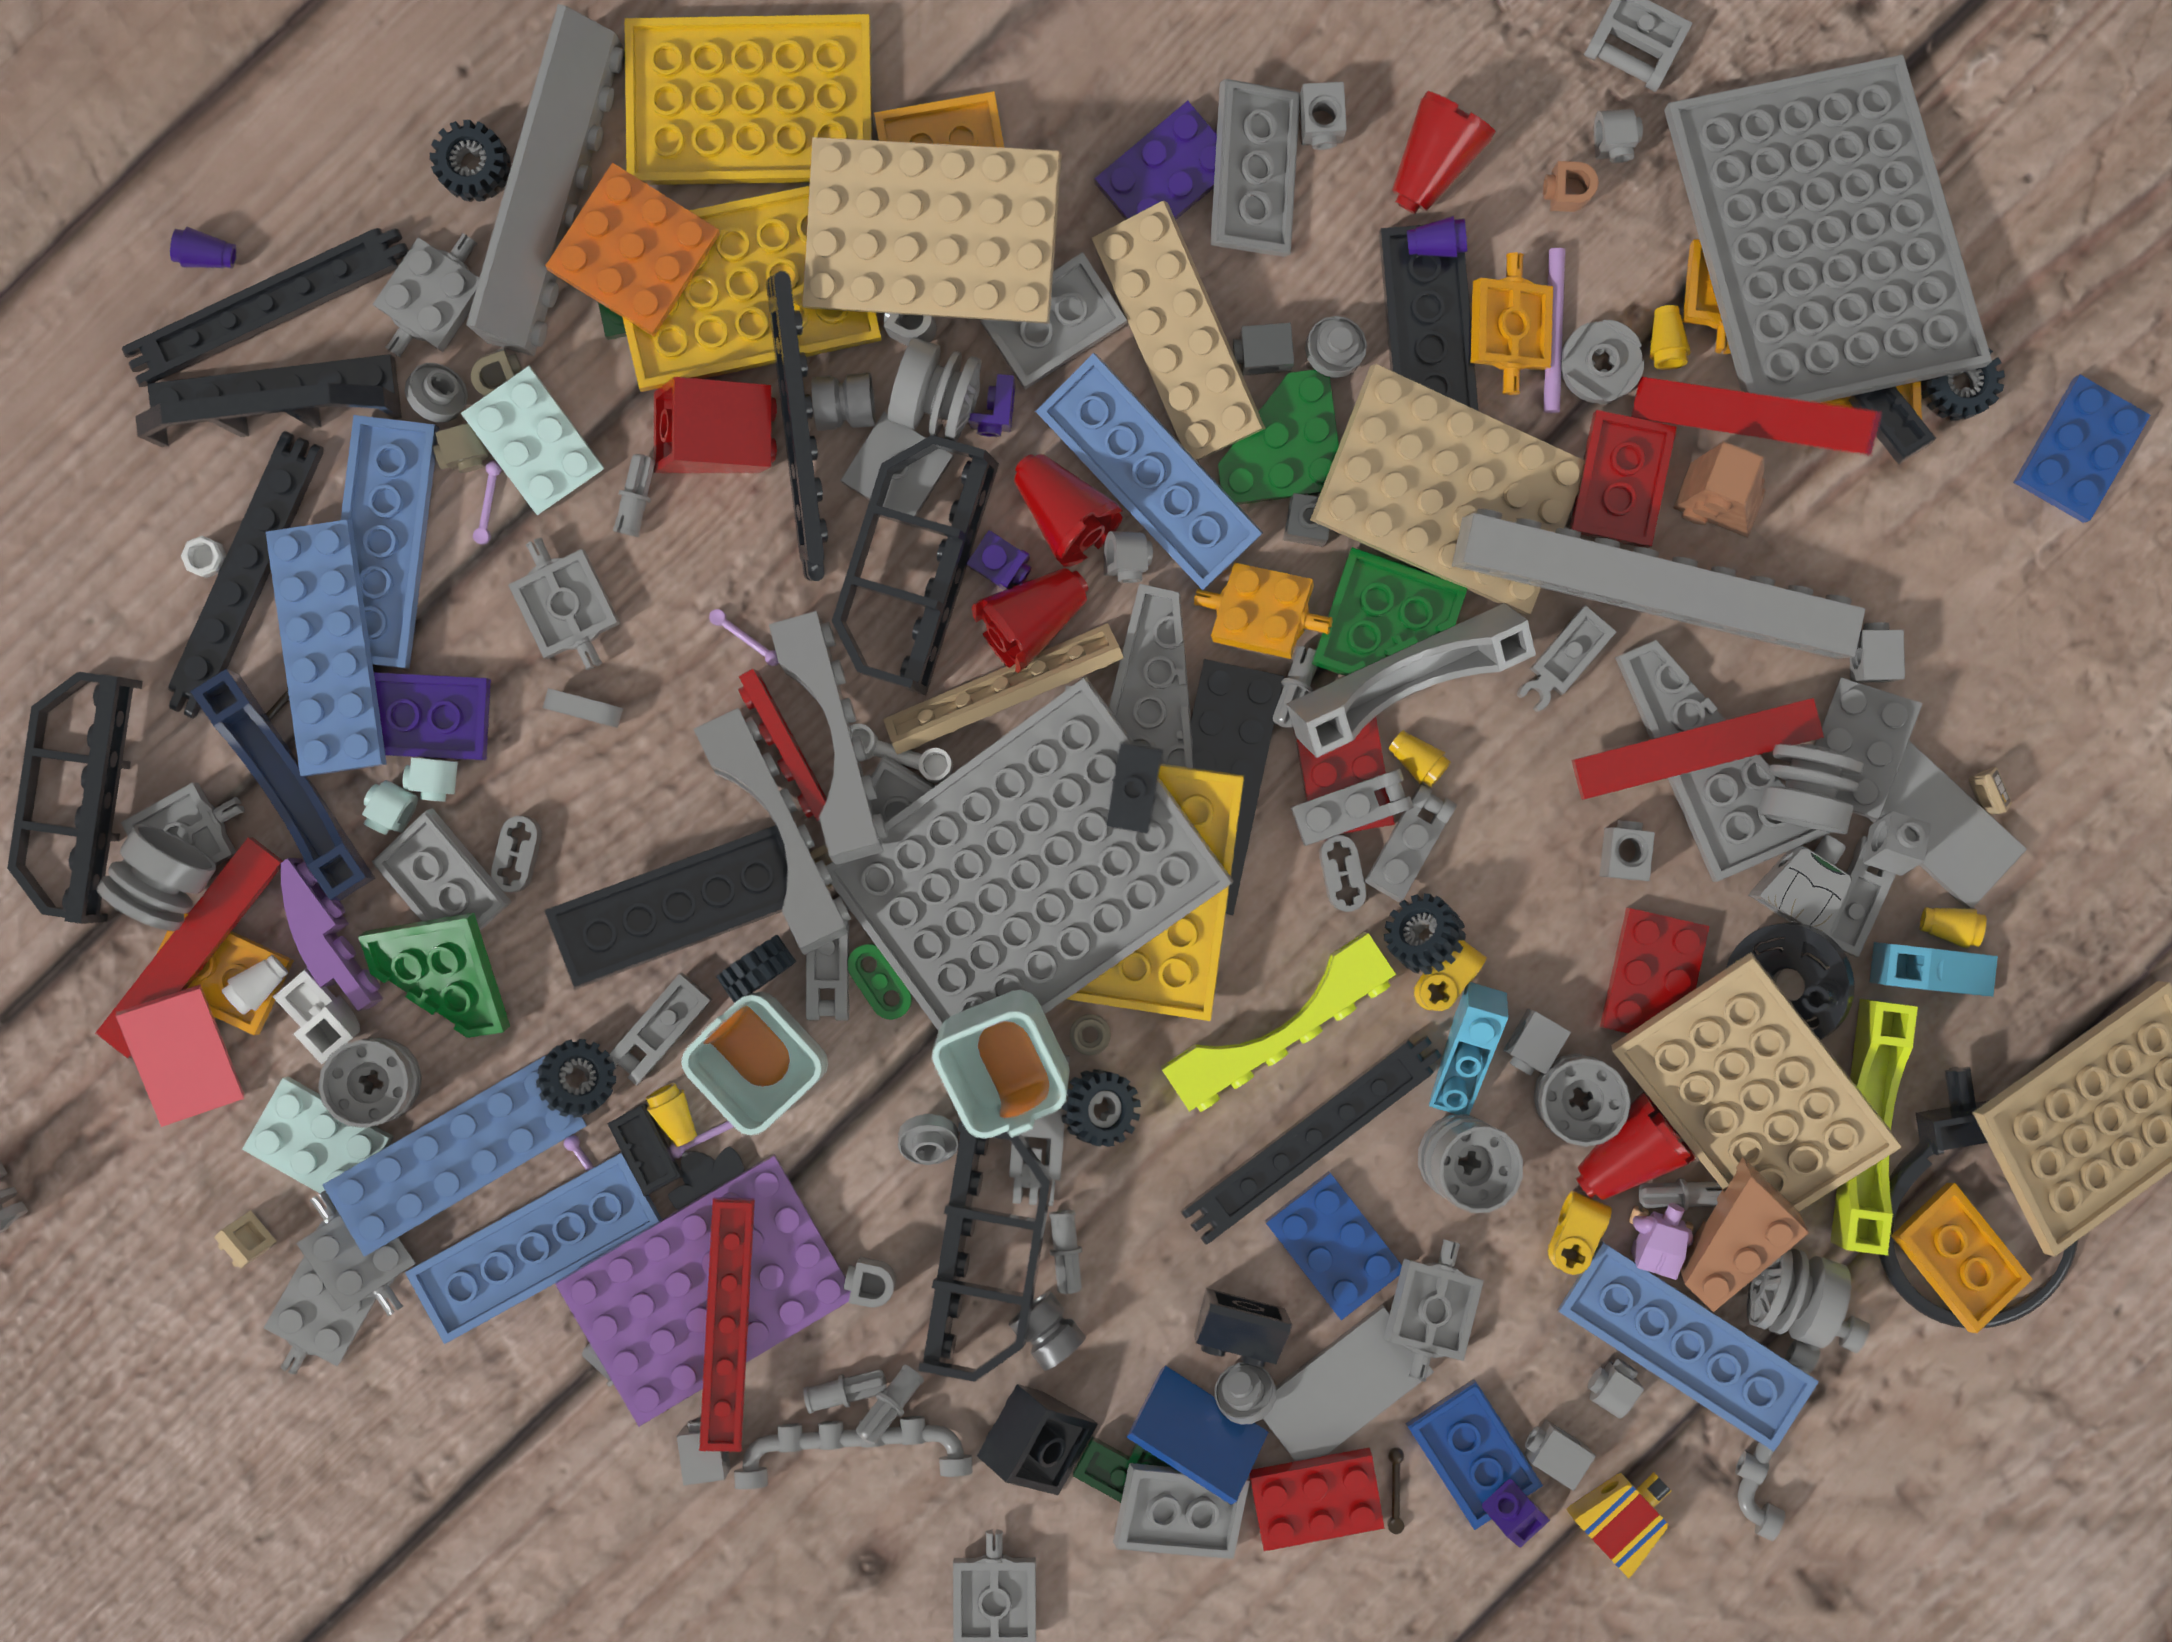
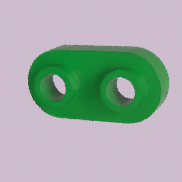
M864 944L854 949L848 959V971L874 1012L880 1017L889 1020L902 1017L912 1004V994L875 944ZM867 956L873 957L877 962V967L873 972L866 971L862 966L863 959ZM893 990L899 994L900 1000L897 1005L891 1006L886 1003L885 994L887 991Z

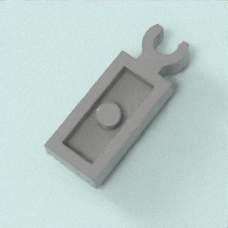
M1586 605L1583 606L1531 666L1530 670L1538 678L1523 684L1519 688L1517 696L1523 698L1530 689L1536 690L1540 695V700L1533 709L1536 712L1543 710L1551 700L1550 691L1554 689L1560 695L1564 694L1617 631Z

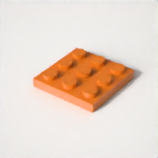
M612 162L545 266L549 272L654 337L714 245L720 232L713 225Z

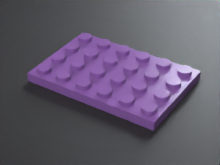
M775 1154L555 1283L639 1427L703 1389L713 1197L755 1199L746 1363L849 1302L851 1291L844 1290L846 1277Z

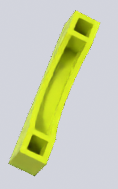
M1363 932L1330 954L1325 972L1312 996L1294 1016L1280 1027L1259 1038L1239 1044L1219 1046L1194 1044L1162 1065L1161 1069L1189 1112L1196 1107L1202 1112L1219 1101L1220 1097L1217 1093L1230 1084L1234 1089H1237L1254 1077L1252 1070L1262 1063L1266 1062L1269 1067L1287 1056L1289 1053L1286 1047L1298 1039L1304 1044L1323 1031L1320 1025L1330 1018L1334 1017L1336 1021H1339L1357 1009L1354 1002L1366 994L1372 999L1383 993L1391 986L1388 980L1396 974L1370 934Z
M1860 999L1850 1079L1891 1130L1899 1084L1913 1049L1918 1007L1900 1003ZM1889 1156L1837 1188L1830 1242L1849 1251L1888 1255L1893 1216L1889 1184Z

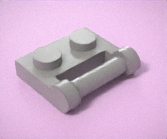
M1612 0L1584 56L1595 60L1597 57L1646 82L1645 87L1656 92L1682 45L1692 22L1649 0ZM1610 33L1659 58L1656 66L1653 67L1606 43L1607 36Z

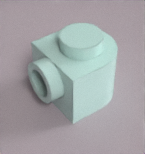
M411 757V765H406L404 769L403 788L410 791H420V799L445 802L446 794H455L458 762Z
M385 780L380 785L374 784L364 799L366 808L362 815L367 817L364 825L384 835H387L389 829L403 833L416 809L418 796L388 780Z

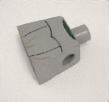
M1824 835L1814 852L1804 846L1787 851L1751 890L1748 896L1790 923L1809 925L1829 935L1852 881L1850 875L1835 866L1847 847L1837 839Z

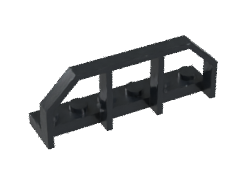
M391 354L149 383L147 386L150 409L135 416L137 436L160 447L169 446L167 426L209 421L240 437H248L247 416L285 412L312 428H322L319 407L327 406L376 408L394 419L402 418L395 357Z
M931 435L881 463L832 618V623L857 672L902 686L912 692L927 695L967 568V562L969 561L999 463L986 450ZM941 449L972 458V461L968 460L962 471L961 483L964 484L960 499H956L950 509L949 522L952 523L951 526L883 507L893 474L929 453ZM879 517L947 536V539H942L939 545L937 561L940 563L935 578L931 577L927 583L924 596L860 578ZM857 587L925 607L923 617L919 616L914 624L912 639L915 642L911 655H907L902 662L900 676L868 667L846 623Z
M77 672L31 706L7 869L42 915L65 918L64 922L78 924L107 922L108 914L100 913L102 896L97 889L98 884L106 875L110 842H119L120 838L119 833H112L121 769H130L131 761L123 760L133 688L142 689L143 681L104 674ZM88 682L98 683L93 693V703L96 707L94 724L90 726L87 733V744L90 748L89 755L43 749L48 712ZM41 757L87 764L81 774V785L84 788L82 805L79 806L75 814V827L32 821ZM30 830L77 837L76 845L72 848L69 855V868L72 872L70 886L66 889L63 896V907H56L25 866Z
M961 1121L958 1125V1131L961 1133L950 1200L945 1205L944 1214H947L938 1273L932 1283V1288L935 1289L924 1358L919 1362L918 1371L976 1382L1026 1345L1053 1179L1021 1134L1011 1137L1009 1131H1006L993 1138L1010 1140L1041 1184L1036 1218L971 1207L973 1196H979L981 1191L983 1172L977 1170L980 1155L985 1156L987 1153L989 1138H979L970 1134ZM976 1220L1034 1230L1023 1293L959 1281L960 1277H966L970 1254L965 1253L964 1249L966 1237H972ZM963 1294L1021 1305L1016 1341L976 1369L945 1363L946 1359H952L955 1351L956 1335L951 1334L953 1318L958 1319L960 1316Z

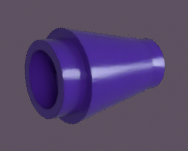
M1453 215L1416 227L1415 229L1407 230L1409 255L1457 257V253L1468 252L1465 218L1454 220Z
M186 227L184 230H174L170 244L171 261L180 263L182 268L233 269L237 255L236 244L228 243L190 227Z

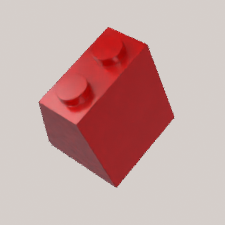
M673 377L661 388L654 391V473H761L769 469L771 463L775 461L777 454L776 440L771 438V422L775 421L777 414V402L774 397H771V385Z

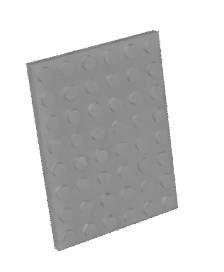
M1904 55L1668 103L1664 112L1742 392L1820 403L1983 368L1992 362Z
M1087 677L1078 681L884 823L888 836L881 839L884 852L835 865L832 861L826 866L833 881L831 883L938 1031L943 1022L952 1015L1013 990L1022 989L1032 993L1038 1000L1044 1014H1046L1233 882V879L1160 778H1158L1148 834L1106 826L1120 743L1134 744V742Z

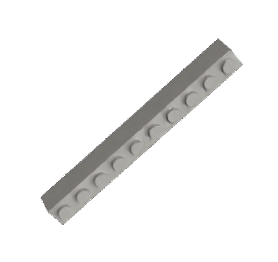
M1477 509V513H1472L1462 518L1452 562L1453 567L1834 659L1855 657L1866 608L1851 605V598L1829 594L1826 595L1825 599L1813 596V589L1798 585H1789L1788 589L1774 586L1775 580L1762 576H1750V579L1747 580L1736 577L1737 571L1726 567L1712 566L1710 571L1698 568V561L1690 558L1673 557V560L1669 561L1658 558L1659 552L1649 548L1635 547L1634 551L1620 549V542L1616 540L1595 538V542L1580 539V532L1565 528H1556V532L1541 529L1542 524L1540 522L1530 519L1518 518L1516 523L1502 520V513L1494 510Z

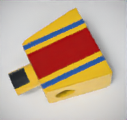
M1654 1472L1637 1488L1622 1473H1619L1571 1504L1566 1510L1584 1532L1629 1579L1668 1528L1669 1524L1654 1507L1671 1490Z

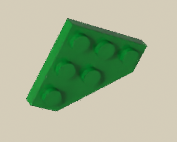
M1316 370L1292 372L1286 375L1258 411L1266 429L1234 443L1217 465L1219 486L1237 505L1291 498L1293 493L1309 496L1317 495L1322 491L1339 447L1330 377L1324 376Z
M1352 547L1327 616L1333 618L1330 633L1328 635L1321 633L1312 664L1347 676L1456 625L1468 588Z
M474 912L368 930L358 936L372 976L383 983L390 981L407 993L405 998L431 1015L437 1012L455 1024L453 1029L466 1038L503 1033L510 1027Z

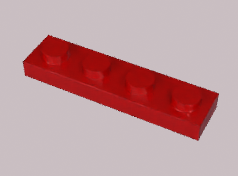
M751 669L739 676L743 687L738 689L739 694L749 710L756 708L763 722L757 726L768 746L773 744L777 746L782 756L777 763L788 782L795 780L802 793L797 796V800L807 818L814 816L820 822L819 817L828 798L760 673L755 669Z

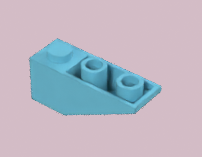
M1874 942L1870 983L1993 997L1998 956Z
M1472 982L1465 987L1453 1018L1429 1101V1107L1453 1114H1470L1509 1018L1506 992Z

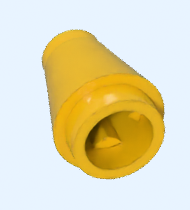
M1675 305L1658 307L1654 310L1655 317L1649 357L1651 360H1654V367L1657 369L1672 370L1681 368L1688 363L1687 356L1691 354V349L1679 307Z
M1404 730L1399 733L1388 748L1419 784L1424 782L1430 788L1439 780L1451 764V761L1444 757L1446 752L1411 734L1409 735Z
M1925 907L1921 915L1919 929L1968 949L1970 945L1975 947L1981 945L1986 930L1987 918L1986 915L1978 914L1976 909Z
M676 1083L662 1086L646 1097L649 1104L647 1111L673 1141L675 1147L682 1146L698 1136L694 1129L695 1126L684 1090H679Z

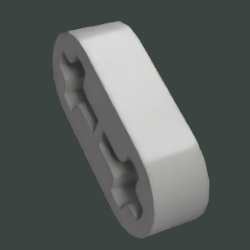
M549 688L543 704V708L616 728L619 726L623 711L621 707Z
M514 816L509 818L502 826L491 869V878L504 892H518L524 890L530 884L542 839V830L535 819L527 816ZM522 823H525V831L531 833L530 840H522L519 852H517L518 838L512 836L513 828H520ZM514 856H516L515 870L521 872L520 880H513L511 885H509L508 877L502 875V871L504 868H511Z
M1343 835L1327 838L1321 844L1319 858L1328 899L1336 909L1352 912L1359 909L1366 898V887L1357 847L1350 838ZM1334 842H1339L1342 848L1349 849V855L1343 857L1345 871L1339 872L1337 861L1335 859H1328L1327 852L1333 850ZM1346 875L1349 887L1357 888L1358 895L1352 897V904L1346 905L1345 900L1337 899L1336 892L1342 890L1340 876Z

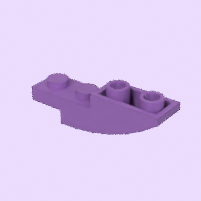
M287 858L281 863V888L284 908L297 949L308 970L320 988L338 983L357 1011L372 1008L383 1000V997L377 991L380 989L379 982L370 974L369 970H362L353 958L356 956V952L350 942L343 936L338 937L336 934L349 924L342 915L345 913L344 906L340 901L329 900L302 858Z

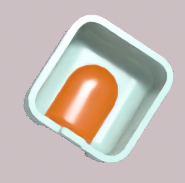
M1022 989L1010 991L952 1015L941 1025L933 1049V1063L965 1128L970 1134L985 1139L1009 1131L1010 1136L1013 1137L1033 1129L1036 1119L1057 1111L1064 1104L1070 1073L1069 1065L1038 1000L1032 993Z
M765 992L751 993L735 1002L688 1046L683 1053L681 1061L686 1076L735 1129L746 1135L760 1134L771 1126L824 1076L828 1067L827 1055L820 1045L775 997Z

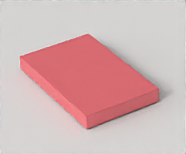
M201 984L116 1013L117 1021L161 1127L244 1099L243 1089Z

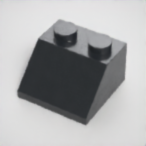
M1206 1288L1194 1337L1196 1344L1202 1345L1201 1350L1205 1353L1224 1357L1226 1352L1241 1355V1361L1244 1363L1264 1367L1266 1362L1277 1364L1289 1337L1292 1323L1285 1308Z
M1017 1384L1012 1394L1008 1397L993 1428L988 1433L977 1457L1006 1483L1059 1495L1098 1423L1043 1391Z

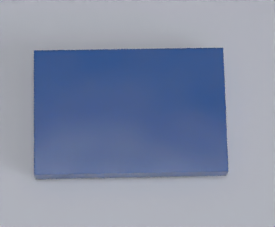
M1165 1365L1160 1370L1127 1438L1232 1505L1237 1501L1269 1432L1256 1423L1238 1424L1230 1421L1218 1408L1214 1396Z
M1474 1379L1406 1423L1474 1530L1491 1520L1490 1516L1482 1508V1503L1508 1479H1512L1527 1496L1543 1486Z

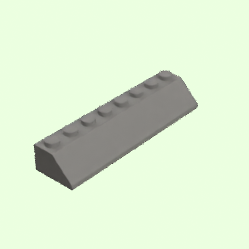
M558 4L466 324L488 344L502 348L505 347L506 349L535 356L537 346L541 347L544 344L547 335V323L544 321L548 307L552 308L558 297L557 276L549 272L545 265L581 211L578 202L582 190H587L591 181L592 167L589 164L593 151H598L602 143L603 128L600 127L604 112L610 111L614 100V89L612 88L615 73L622 71L625 62V49H623L614 31Z

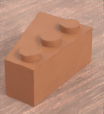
M1726 442L1720 443L1690 463L1673 509L1683 512L1682 517L1689 522L1699 525H1706V522H1709L1748 538L1766 493V489H1763L1765 479L1762 478L1764 474L1763 457Z
M1744 1157L1736 1167L1737 1172L1727 1189H1723L1718 1196V1203L1708 1220L1702 1222L1693 1237V1244L1687 1247L1686 1257L1680 1270L1685 1285L1713 1312L1809 1234L1800 1212Z

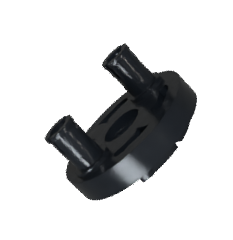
M1778 923L1752 932L1732 952L1726 968L1747 954L1752 953L1776 985L1781 971L1784 969L1797 971L1804 980L1805 989L1799 999L1788 1000L1810 1028L1816 1027L1812 1030L1820 1040L1832 1034L1846 1019L1854 999L1855 984L1853 971L1841 947L1821 930L1801 923ZM1785 937V938H1782V939H1778V940H1774V941H1769V940L1774 939V938ZM1765 942V943L1760 944V945L1757 947V951H1758L1759 953H1761V954L1758 955V954L1755 952V947H1756L1759 943ZM1783 947V950H1782V949H1774V950L1767 951V950H1769V949H1771V948ZM1809 953L1818 958L1826 967L1829 968L1825 969L1820 962H1818L1813 957L1809 956Z

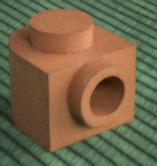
M1558 161L1552 169V174L1545 175L1543 199L1550 200V211H1579L1588 204L1596 193L1599 183L1598 176L1595 170L1586 163Z

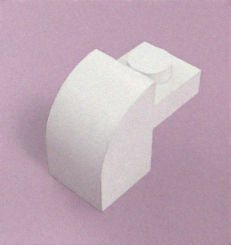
M308 968L273 996L300 1026L293 1034L321 1065L327 1061L329 1055L342 1045L347 1044L360 1032L359 1022L340 995L336 998L327 987L320 988Z

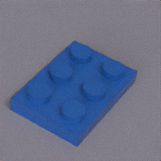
M2078 375L2072 379L2013 483L2082 523L2091 521L2151 415L2086 377Z
M1329 1171L1265 1220L1268 1227L1340 1320H1343L1400 1275L1401 1263Z

